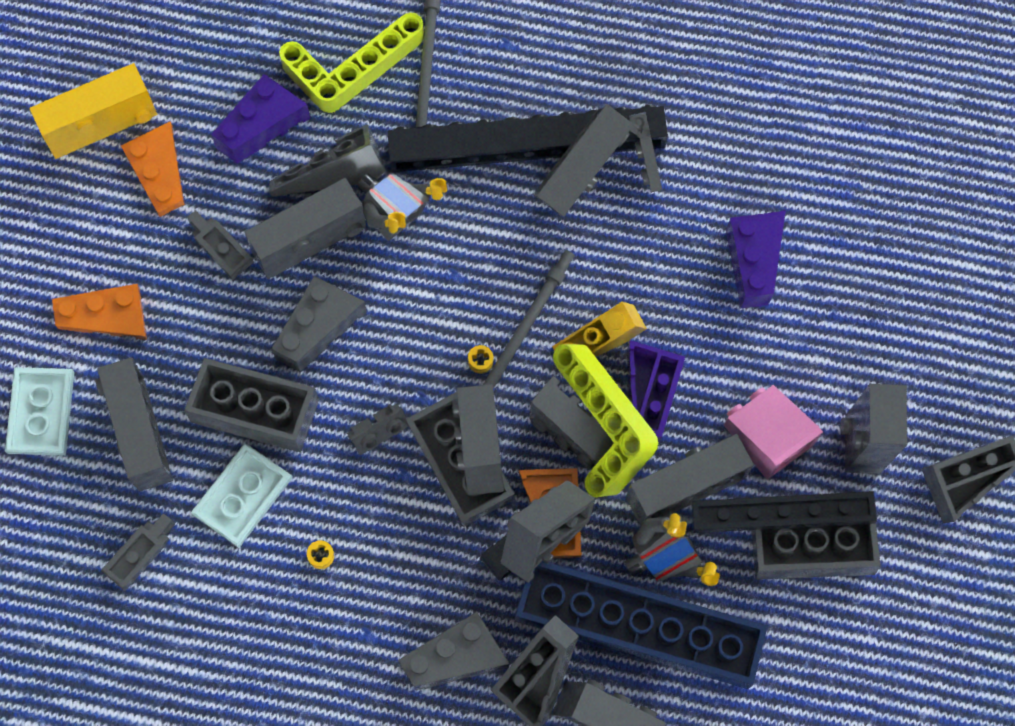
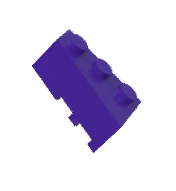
M263 74L213 131L211 136L217 150L238 164L267 146V142L279 135L282 137L293 126L311 119L308 104Z
M786 211L732 217L729 220L726 235L741 309L769 305L774 295Z
M629 340L627 348L629 401L656 434L659 446L685 356Z

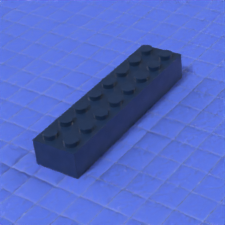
M543 561L534 569L535 577L529 583L525 581L515 615V622L542 629L556 615L579 636L578 640L741 688L749 689L754 685L768 625L556 564H546Z

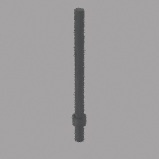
M440 0L424 1L426 19L415 128L427 125L436 17L440 12Z
M565 250L556 266L551 267L546 275L547 281L483 385L493 384L494 389L556 286L561 285L566 277L565 271L575 256L572 252Z

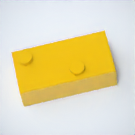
M134 63L29 108L43 139L55 159L135 124L146 123L152 117L158 115Z

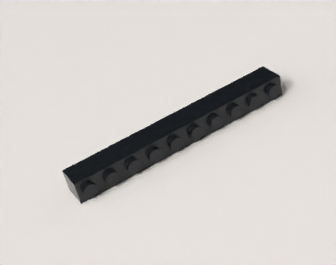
M645 105L637 109H628L626 107L615 109L627 120H629L630 115L646 112L653 148L660 149L666 147L668 133L664 106ZM590 110L580 114L564 112L558 116L539 114L524 119L508 117L501 121L483 119L476 123L467 124L453 122L445 126L427 124L421 128L411 129L408 127H397L394 130L387 131L391 172L560 158L597 110ZM629 131L630 135L620 147L618 146L613 153L637 151L635 142H639L640 138Z

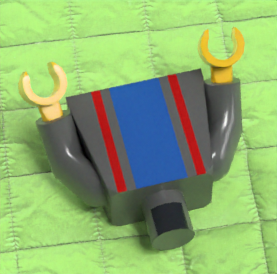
M367 173L358 183V187L366 193L362 206L368 226L378 229L388 241L421 215L431 195L434 200H440L443 197L442 192H447L446 180L443 178L433 179L429 184H414L402 180L395 174H390L381 182H378Z
M669 508L656 518L644 520L640 529L632 538L638 554L625 561V565L633 577L649 569L657 581L683 576L691 578L701 577L702 583L707 586L717 585L720 574L716 572L717 566L715 563L707 562L702 567L701 563L703 562L694 544L686 534L687 523L685 521L680 522V516L676 513L672 514Z

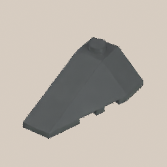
M368 124L335 140L337 146L329 151H317L308 164H296L269 181L271 196L323 190L343 178L347 179L350 186L358 185L359 181L367 173L376 180L385 173V166Z

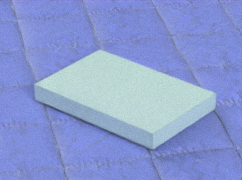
M14 367L5 452L7 454L66 455L74 382L73 369Z
M244 443L192 510L191 514L233 545L240 548L293 477L251 446Z

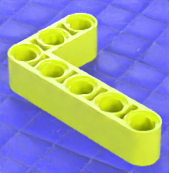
M415 13L402 15L330 73L298 42H287L282 45L279 51L283 70L323 112L333 113L423 42V21ZM410 28L416 29L414 32H407L406 30ZM390 44L396 45L394 48H386ZM291 57H298L295 61L288 60ZM367 61H375L372 65L365 64ZM309 75L316 76L314 79H305ZM347 77L355 78L354 80L349 82L344 81V79ZM328 93L334 94V96L331 98L323 97L325 94Z
M559 345L553 354L555 366L614 442L587 474L585 489L592 497L617 495L656 452L658 438L586 345Z

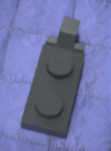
M646 112L630 115L629 121L634 124L630 131L640 138L639 142H635L638 159L644 158L646 165L645 169H641L644 186L650 185L651 193L661 191L662 186Z
M196 210L187 217L189 223L195 229L192 235L196 242L232 280L254 263L253 258L216 219L210 218L206 221Z
M163 513L154 524L149 521L144 526L141 525L101 571L121 589L126 591L166 546L165 544L169 541L166 535L174 527V521Z

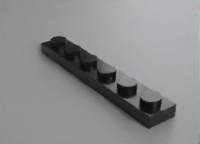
M874 491L692 501L691 504L694 533L876 524L877 522Z

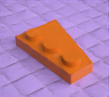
M171 121L121 145L159 217L185 205Z
M138 284L52 299L55 326L58 329L85 333H107L111 336L122 337L123 335L147 340Z
M577 468L518 470L530 503L535 499H540L551 488L558 487L567 480L578 487ZM580 531L566 545L560 543L551 552L553 555L552 559L581 558Z

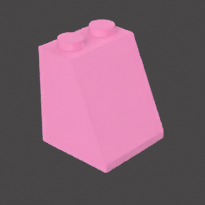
M774 385L767 390L763 387L758 389L749 397L751 401L745 406L738 404L727 413L728 418L724 424L732 436L738 434L752 462L767 480L812 448L823 433L818 425Z

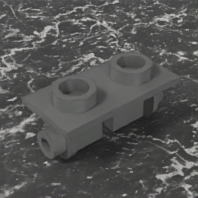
M397 403L393 406L389 404L384 409L373 414L374 419L377 421L373 425L367 418L357 425L350 427L351 431L347 435L351 442L354 443L359 455L374 449L380 443L409 427L404 411Z

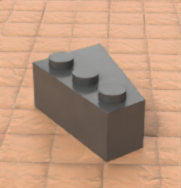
M314 276L271 348L275 359L301 372L325 351L335 338L344 334L353 322L367 313L365 301Z
M553 375L531 401V424L540 432L544 433L547 431L555 437L553 440L561 449L565 451L570 449L577 455L576 459L587 469L593 468L614 442L595 417L578 405L581 401L574 394L569 398L557 387L560 381Z
M493 384L457 388L458 399L452 400L454 418H460V426H454L456 444H462L463 451L457 452L458 470L465 471L468 495L503 492L504 486Z
M1013 435L921 468L942 523L955 522L961 517V514L973 504L979 502L986 493L998 486L1015 471V439Z
M567 480L558 487L551 488L540 499L533 500L522 511L515 512L507 523L508 532L501 564L529 583L535 577L534 569L542 561L548 564L553 558L551 552L560 543L566 545L590 521L595 498Z
M475 612L398 660L415 691L509 668L507 659L478 612Z
M555 615L538 632L491 691L529 726H543L551 716L579 636Z
M588 679L587 682L566 681L551 714L559 719L566 718L578 724V726H665V722L656 718L657 712L644 706H640V709L630 705L632 701L630 698L619 693H614L612 696L604 692V685Z

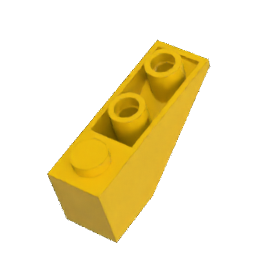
M622 301L552 347L555 351L556 347L562 344H583L597 357L626 343L647 328L635 306Z

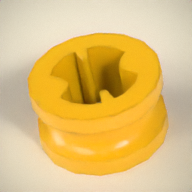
M478 345L470 350L468 353V365L473 372L483 374L492 368L494 356L490 348ZM478 354H484V358H489V360L484 361V365H478L477 361L473 362V359H477Z
M318 540L311 543L308 547L307 558L314 568L325 569L333 563L334 551L328 542ZM320 548H325V553L329 552L328 557H323L321 562H316V557H312L313 552H319Z

